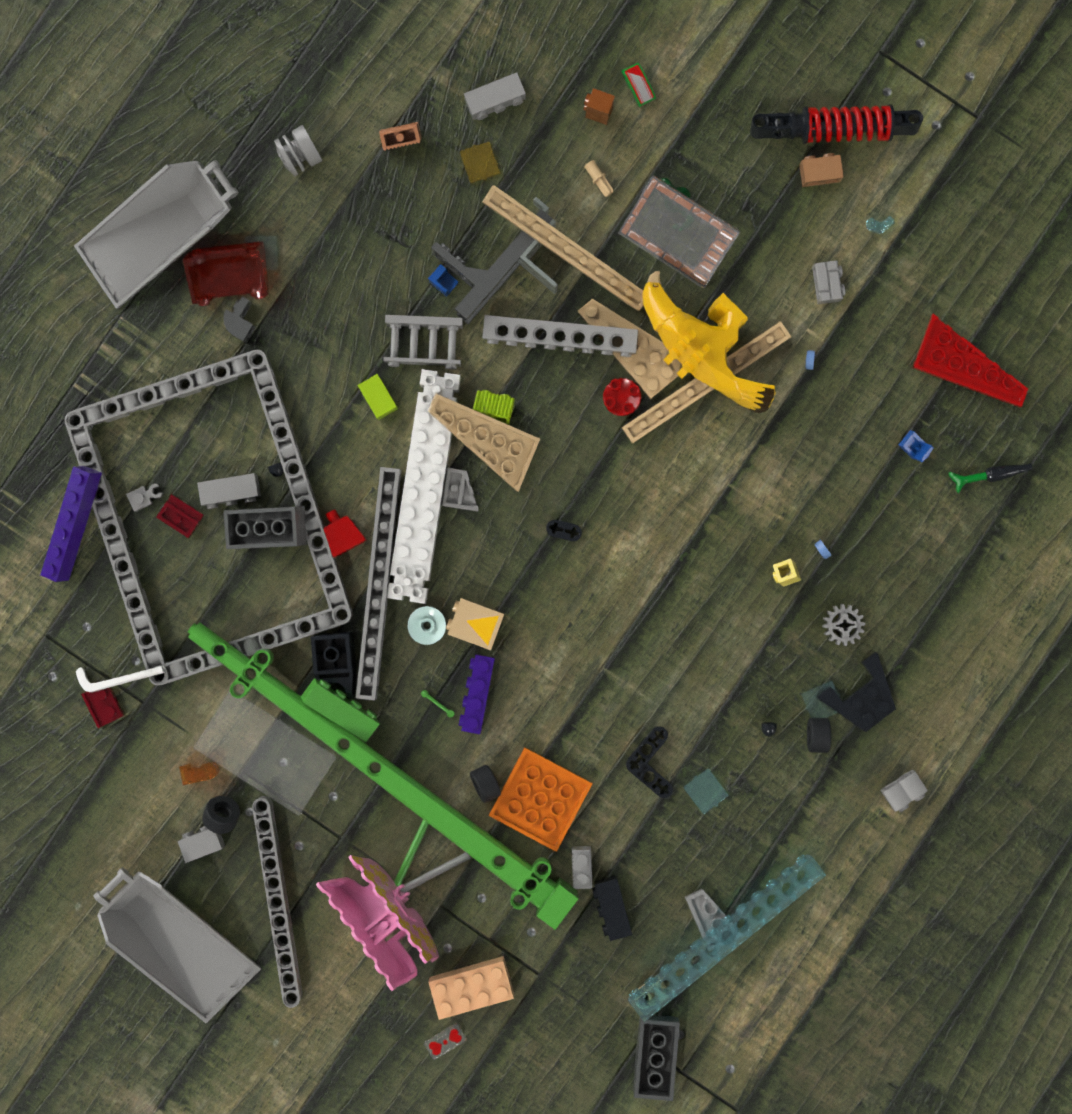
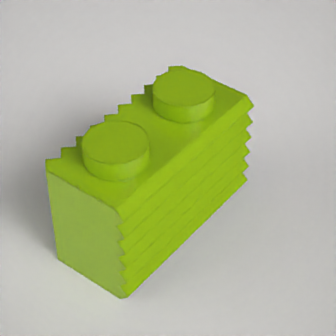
M478 390L473 410L510 425L515 399L507 394L496 395L488 390Z

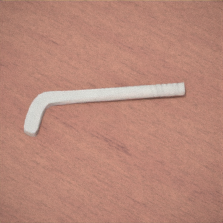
M162 665L92 684L82 667L77 669L76 675L85 691L96 692L165 673V667Z

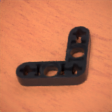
M656 726L627 758L626 768L659 797L668 798L673 792L672 785L647 764L668 738L667 730L662 726ZM656 730L658 732L663 730L664 732L662 733V735L664 736V738H658L655 741V743H657L658 745L657 747H655L652 742L648 741V739L651 737V739L653 740L656 737ZM645 744L652 746V752L649 755H644L641 751L642 746ZM639 752L641 757L646 760L643 762L640 759L638 762L639 767L631 769L630 761H636L638 756L635 754ZM648 771L653 772L655 775L654 780L651 782L644 780V774ZM658 778H661L659 783L662 786L668 785L667 793H659L661 789L657 785H655V788L652 787Z

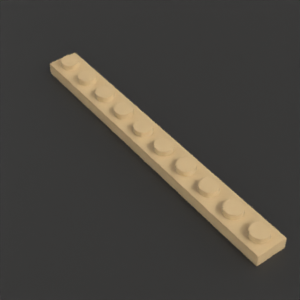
M492 185L482 203L630 307L640 311L643 306L642 289L495 185Z
M780 321L727 357L728 368L736 375L790 339L791 335ZM695 378L623 426L622 430L633 444L714 390V388Z

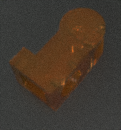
M213 761L195 768H191L190 763L179 766L183 785L210 780L219 773V766Z

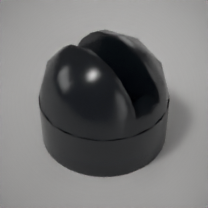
M281 462L268 466L269 472L274 477H279L284 473Z
M761 723L763 734L768 737L773 736L777 731V723Z

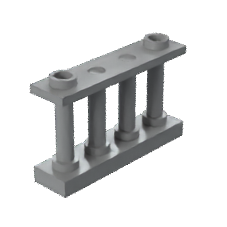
M385 315V323L392 329L390 357H384L383 360L389 367H399L400 364L445 366V369L452 370L457 369V366L461 367V360H455L456 331L463 329L462 318ZM401 326H409V329H411L409 358L398 357L399 329H401ZM420 327H428V330H430L429 359L417 358L418 330H420ZM439 328H447V331H449L448 360L436 359L437 331H439Z

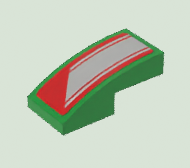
M639 62L621 70L638 107L656 99L654 91Z

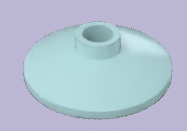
M420 607L410 615L408 620V632L420 644L430 645L436 643L443 637L446 630V621L443 614L434 607ZM425 622H430L431 627L429 629L424 628Z

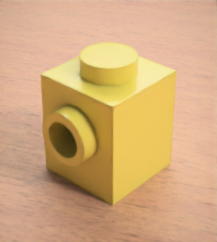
M791 558L773 565L775 571L773 576L776 583L784 587L801 581L797 566Z

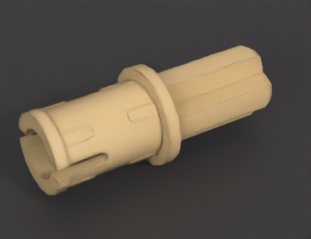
M592 160L584 166L593 179V184L598 186L605 197L610 196L614 189L605 178L606 174L601 172L595 161Z

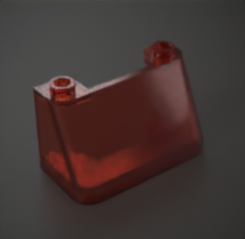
M261 241L194 249L189 251L183 258L192 304L206 306L214 298L250 294L255 299H263L269 294L264 243Z

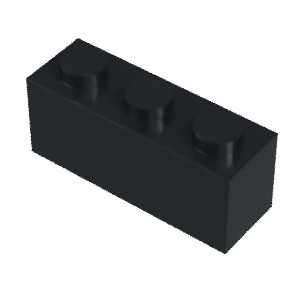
M612 876L594 881L595 887L592 888L594 899H599L600 906H597L599 917H604L605 924L602 925L605 937L609 936L610 941L631 936L632 931L617 877Z

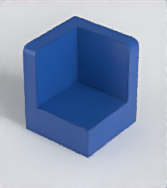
M441 264L428 278L429 282L446 297L458 284V281Z

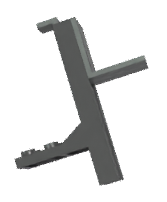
M535 197L533 204L540 209L536 215L556 228V221L548 215L549 207ZM523 231L489 270L466 267L465 262L459 256L454 257L450 253L451 250L443 243L440 245L435 242L431 247L433 255L472 288L455 308L457 316L462 318L468 325L520 265L554 294L558 290V284L530 261L542 244Z

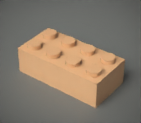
M504 956L431 976L428 982L439 1020L514 999V991Z

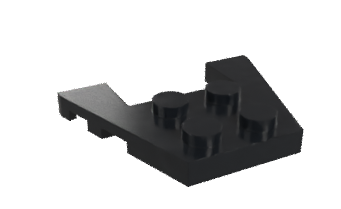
M873 652L861 661L872 679L845 700L841 701L831 686L816 696L818 700L825 703L864 732L870 730L896 710L877 652Z

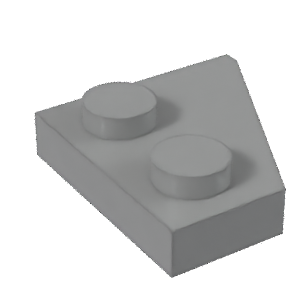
M447 468L441 506L478 512V505L473 495L467 471Z

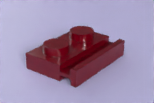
M171 494L156 518L187 538H190L202 517H204V514Z
M111 687L81 694L97 728H101L125 716Z

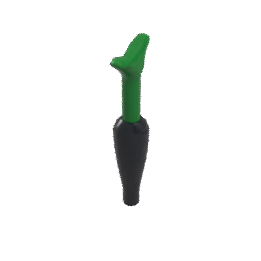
M1029 463L993 466L987 468L983 473L962 476L949 472V476L956 483V492L960 493L962 487L967 483L981 480L989 482L1000 481L1023 472L1032 471V465Z

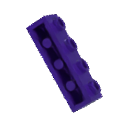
M476 654L475 658L471 657L469 669H473L472 676L467 677L466 688H469L468 696L464 695L462 707L466 708L464 715H460L459 726H462L461 731L481 734L495 657Z

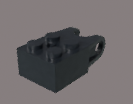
M353 631L314 634L310 639L313 670L316 679L319 681L323 679L330 685L332 683L341 684L345 689L348 699H354L356 660ZM333 649L337 652L335 657L334 654L330 653Z

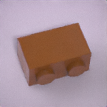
M593 88L591 94L587 93L584 102L585 118L607 125L614 106L615 96Z

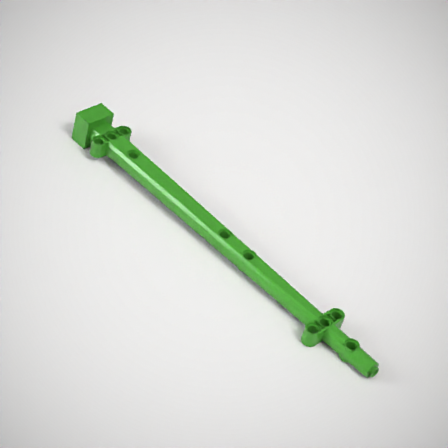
M194 623L190 627L188 638L237 675V678L230 686V693L233 697L242 698L252 688L257 690L513 888L510 900L513 908L521 910L531 902L536 906V916L556 930L579 897L578 890L574 889L562 878L559 877L556 882L549 878L551 863L547 858H538L531 865L355 735L304 704L299 694L266 671L274 658L273 653L269 649L258 650L250 659L202 623ZM218 645H222L225 648L223 655L217 653L216 648ZM260 653H265L268 656L266 663H262L259 660ZM249 668L256 671L255 678L248 676L247 671ZM237 684L244 686L243 694H239L236 691ZM347 739L350 743L349 748H343L340 745V740ZM371 763H379L381 770H372ZM497 856H503L505 862L497 864L494 859ZM539 864H546L548 869L545 872H540L537 867ZM529 879L535 880L536 885L534 887H528L525 884L526 881ZM522 895L525 899L523 902L517 903L514 897Z

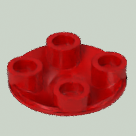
M613 379L604 390L603 402L612 414L627 416L639 407L641 392L639 387L629 379Z

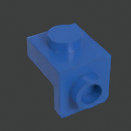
M911 430L899 443V446L912 459L920 462L927 459L934 449L932 445L925 443Z

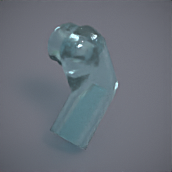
M888 216L882 222L870 218L866 222V228L870 232L881 234L895 224V221L891 216Z

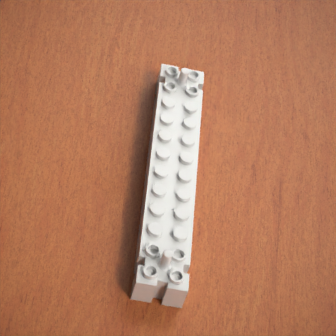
M422 369L420 386L424 388L423 393L418 392L390 575L395 576L394 583H389L387 598L404 600V596H409L410 602L426 604L428 588H424L425 580L430 581L452 440V433L437 421L428 410L435 394L458 402L457 398L453 396L454 392L459 393L461 376L445 373L444 377H438L437 371Z

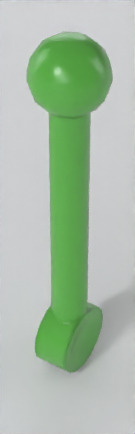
M427 690L421 692L422 697L428 698L444 710L448 717L454 716L453 710L447 709L431 697Z

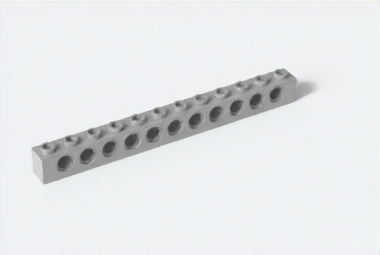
M380 467L356 690L357 699L376 700L378 696L388 603L387 591L390 583L402 472L400 469Z

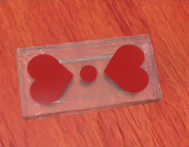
M457 1022L425 1041L424 1045L433 1060L467 1041V1038Z

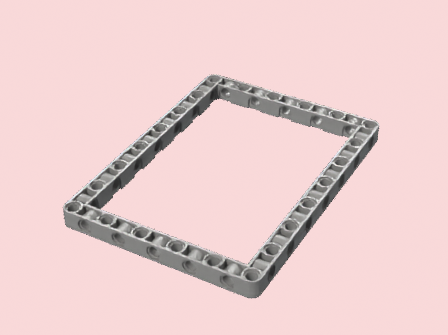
M253 350L70 411L65 416V425L79 466H87L102 473L92 507L145 668L147 670L162 665L165 667L164 679L162 681L157 678V675L149 677L150 682L157 686L223 664L205 650L171 662L166 661L157 626L154 625L150 614L151 607L145 589H142L133 553L130 552L126 541L128 537L121 516H118L114 504L116 501L109 480H106L102 466L104 464L98 446L94 443L90 431L93 425L102 422L108 423L129 416V413L147 410L165 404V401L177 397L183 398L201 392V389L213 385L219 386L237 380V377L251 373L295 506H302V503L306 500L311 502V508L305 511L306 539L329 609L228 643L235 646L237 650L248 657L254 655L258 650L272 649L347 624L353 618V610L336 559L332 556L323 529L325 526L270 360L261 350ZM262 356L263 362L260 365H255V358ZM225 368L226 375L224 377H219V370ZM189 380V388L183 389L182 383ZM152 392L153 399L147 402L146 395ZM270 392H274V400L270 402L267 401V394ZM116 404L117 410L111 414L110 407ZM79 416L80 423L75 426L73 421L75 417ZM286 428L287 435L279 438V430ZM91 452L92 460L86 462L85 456ZM297 464L299 466L298 473L291 474V466ZM99 489L104 490V496L101 499L97 496ZM115 525L116 533L111 535L109 528ZM320 536L323 539V544L320 547H316L314 540ZM124 561L128 563V569L125 572L121 569V564ZM329 573L335 575V581L332 584L326 581V576ZM136 597L140 600L138 608L133 605V600ZM341 609L347 611V618L345 620H341L338 617V612ZM305 621L311 625L309 632H304L302 629V624ZM269 633L274 636L272 644H268L265 639ZM147 634H150L152 636V642L150 644H147L145 642V636ZM219 645L216 651L218 654L223 655L225 648ZM195 658L201 661V666L198 669L193 666Z

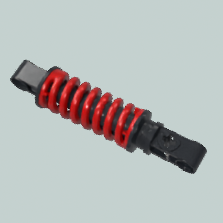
M892 104L881 106V110L878 106H873L871 109L867 106H863L861 109L854 106L850 110L844 106L840 111L837 107H832L830 111L828 108L822 107L818 111L815 107L804 106L801 113H759L754 115L750 134L755 139H794L799 137L802 143L806 144L813 142V137H815L817 143L821 142L822 137H825L826 142H831L832 136H835L836 142H841L842 136H846V141L851 142L855 133L858 142L862 141L863 133H866L867 141H872L873 133L876 132L877 141L891 142L893 135H916L923 122V114L918 110L894 111Z

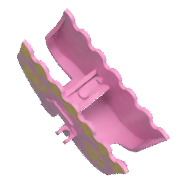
M350 855L349 859L352 865L361 871L362 878L369 883L368 886L363 887L348 877L322 881L316 885L322 893L329 897V904L340 912L341 921L351 928L353 938L363 945L365 955L373 959L375 969L386 977V984L393 991L397 987L411 981L417 976L418 972L415 962L399 942L408 935L409 943L420 952L419 956L425 964L428 961L433 963L439 958V954L422 917L414 908H406L404 905L409 900L408 896L410 895V892L402 893L400 891L405 887L404 884L397 887L388 873L375 861L369 858ZM399 928L400 931L397 934H395L391 939H389L387 942L384 940L387 936H389L392 932Z

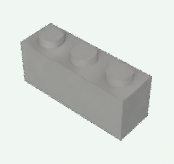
M516 72L464 93V99L472 119L482 120L492 112L500 113L510 105H520L526 99V93Z
M255 473L197 483L201 506H207V509L218 508V504L226 503V506L237 505V501L245 500V503L255 502L256 498L261 497L258 475Z

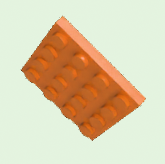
M524 747L501 791V796L497 798L489 816L557 852L593 783Z

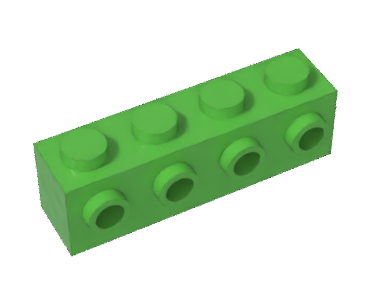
M314 678L301 696L303 703L364 742H367L379 726L376 718L377 715L369 709L367 711L362 709V705L357 701L348 700L342 691L338 689L334 691L330 688L331 685L323 679L319 681Z

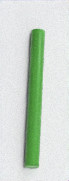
M422 820L394 880L397 887L402 884L429 826V823L425 820Z

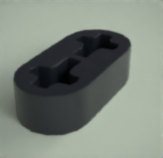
M551 520L546 526L547 533L555 538L575 542L582 535L581 528L576 524ZM557 523L559 528H563V532L556 531L553 534L549 526ZM574 527L576 532H579V535L570 538L571 535L565 533V529L572 530Z

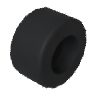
M809 718L807 723V747L809 752H829L831 747V725L828 718Z
M483 765L470 772L472 783L483 803L501 796L498 782L488 765Z
M227 796L213 797L208 801L203 812L202 820L208 830L217 834H225L232 831L239 819V805L235 800ZM216 812L223 813L227 817H220L216 814Z

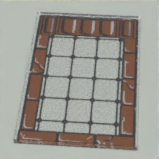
M652 175L618 234L704 289L731 246L734 245L733 243L741 231Z

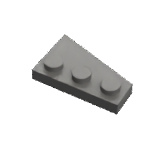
M703 889L685 896L708 951L743 936L740 930Z

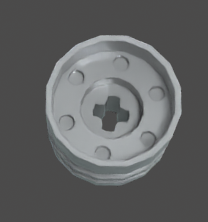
M303 125L292 130L293 141H290L286 135L282 136L286 142L284 146H282L279 139L274 141L280 159L294 177L298 175L294 166L299 165L303 172L305 171L303 161L306 160L311 167L322 161Z

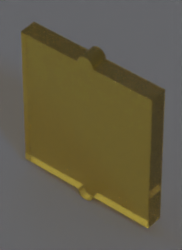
M490 142L477 146L473 145L471 148L460 151L470 184L480 180L486 181L487 178L500 174Z

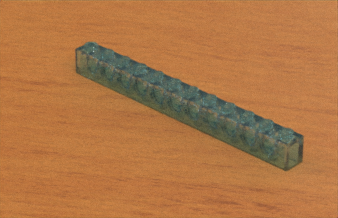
M808 854L800 856L795 861L796 864L791 868H785L781 872L780 877L776 880H770L766 884L765 889L761 892H755L751 896V900L746 904H740L736 908V912L731 916H725L720 921L721 924L719 926L709 929L705 933L706 936L704 938L694 941L690 945L691 948L686 952L679 953L675 957V961L670 965H664L658 975L649 977L643 987L633 990L627 1000L644 1022L824 878L826 874L815 859ZM803 870L804 877L798 880L797 874ZM789 882V889L783 892V884ZM774 895V896H775L774 901H773L772 903L768 904V903H767V898H768V896ZM759 907V908H760L759 914L756 915V916H753V915H752V910H753V908ZM740 919H744V926L737 928V922ZM725 931H729V938L722 940V934ZM711 943H714V950L711 952H707V946ZM694 956L700 957L698 963L691 964V959ZM679 968H684L682 976H676V971ZM664 980H668L669 986L664 989L661 988V983ZM648 993H654L652 1000H645V996Z

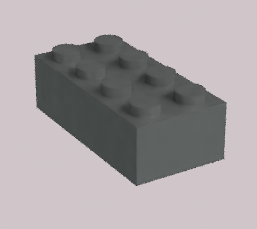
M304 506L224 511L226 549L307 545Z
M639 1013L633 1083L634 1098L673 1101L680 1026L678 1017Z

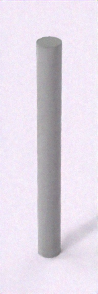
M466 852L404 884L405 887L401 889V892L405 893L471 859V856Z

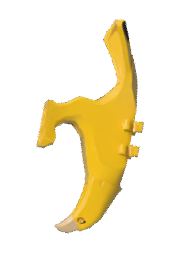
M655 271L652 273L645 284L642 299L653 329L658 332L664 346L669 350V354L663 361L669 365L674 359H677L683 366L676 373L681 379L689 372L696 379L711 386L754 413L767 411L776 394L775 386L738 378L728 368L727 352L738 341L739 329L747 322L748 317L722 293L708 309L707 316L718 324V326H711L678 308L662 287L660 272Z

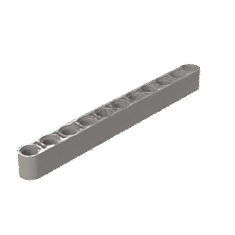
M261 796L254 801L252 809L282 1000L285 1006L293 1008L299 1004L303 992L273 802L269 797ZM259 801H264L267 804L266 810L259 808ZM262 820H267L270 823L269 829L262 827ZM265 839H269L273 842L272 848H267L265 846ZM269 858L275 860V867H270L268 865L267 860ZM272 877L277 878L279 886H273L270 879ZM273 898H281L282 905H276ZM282 916L285 919V924H279L276 917ZM285 935L288 938V943H282L279 940V936ZM282 955H289L291 962H285L282 959ZM285 974H292L294 981H288L285 978ZM288 994H296L297 1000H291Z

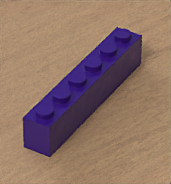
M87 466L73 467L42 567L41 576L54 582L68 581L70 579L102 475L101 472Z

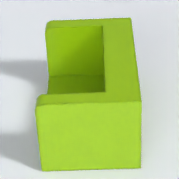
M378 374L358 385L378 420L398 409Z

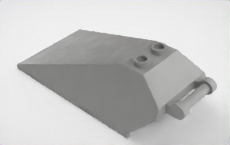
M217 160L212 161L206 167L199 161L166 164L76 243L74 247L115 308L119 309L212 230L231 210L232 207L228 201L236 197L239 192L235 187H232L220 169V164ZM212 172H214L226 190L225 194L221 192L210 176Z
M121 867L117 871L118 874L101 891H97L93 895L96 901L103 905L97 916L106 944L198 1018L207 1023L261 970V967L162 885L141 872H137L132 876L125 868ZM122 880L127 882L110 900L106 898Z

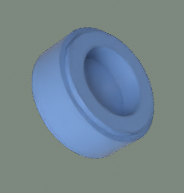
M807 351L805 368L808 370H813L815 351Z
M821 540L815 543V547L824 559L831 556Z

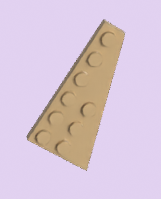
M591 299L578 310V313L588 325L637 329L639 331L636 354H632V357L620 356V353L613 352V355L650 399L678 377L676 373L683 366L677 359H674L669 365L663 361L669 354V350L662 341L594 299ZM597 335L600 338V340L604 342V337L601 335ZM621 337L614 338L613 346H622L623 339Z
M435 394L428 412L515 491L519 492L540 438Z

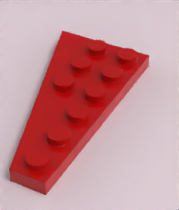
M933 313L912 368L1019 408L1022 407L1028 388L1012 375L1007 374L997 363L992 362L983 352L964 337L958 335L952 330L953 328L944 324Z

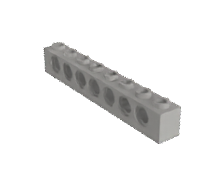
M485 315L483 339L487 340L489 344H499V341H504L509 346L525 343V347L529 348L544 345V349L555 350L556 347H563V351L574 352L575 348L582 349L583 353L593 354L594 350L601 351L603 355H613V352H618L620 356L632 357V354L637 352L639 331L637 329ZM502 326L508 327V334L506 336L499 335V329ZM521 328L527 329V335L524 338L518 337V330ZM539 330L546 331L545 339H537L536 335ZM560 331L566 335L562 342L556 341L555 338L556 334ZM578 333H582L585 336V340L580 344L575 343L574 340ZM597 335L603 336V344L595 345L593 342L594 337ZM621 337L623 339L622 346L614 347L612 344L613 339Z

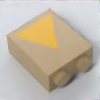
M463 598L460 599V602L456 600L452 610L455 612L454 618L449 619L446 629L449 630L448 635L491 650L504 614Z

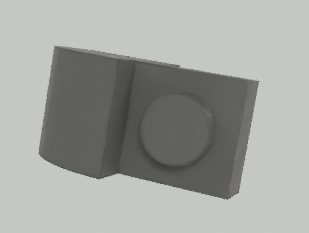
M242 296L240 300L238 299L235 302L233 313L227 309L225 310L224 325L229 333L247 344L256 327L244 320L252 303Z

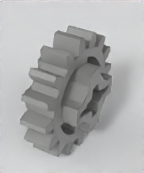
M840 604V609L837 606H833L834 612L827 611L829 617H823V620L827 621V624L822 625L823 628H827L824 635H830L829 641L836 640V645H839L841 641L843 646H847L848 641L851 644H855L854 638L860 640L861 637L858 634L864 633L861 626H864L865 623L860 622L863 615H857L858 609L852 611L851 605H848L846 609L844 604ZM847 613L851 614L855 621L849 619ZM838 614L836 621L832 622L833 618ZM843 621L847 624H851L847 625L844 628L836 626L842 624ZM855 628L854 633L850 636L849 632ZM832 629H836L840 637L835 635Z

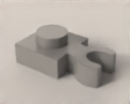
M152 484L149 490L142 486L126 494L134 512L152 505L151 498L163 497V493H154V489L159 487V484Z

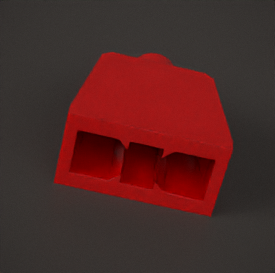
M336 509L326 514L330 524L323 529L334 558L368 541L348 515L340 518Z

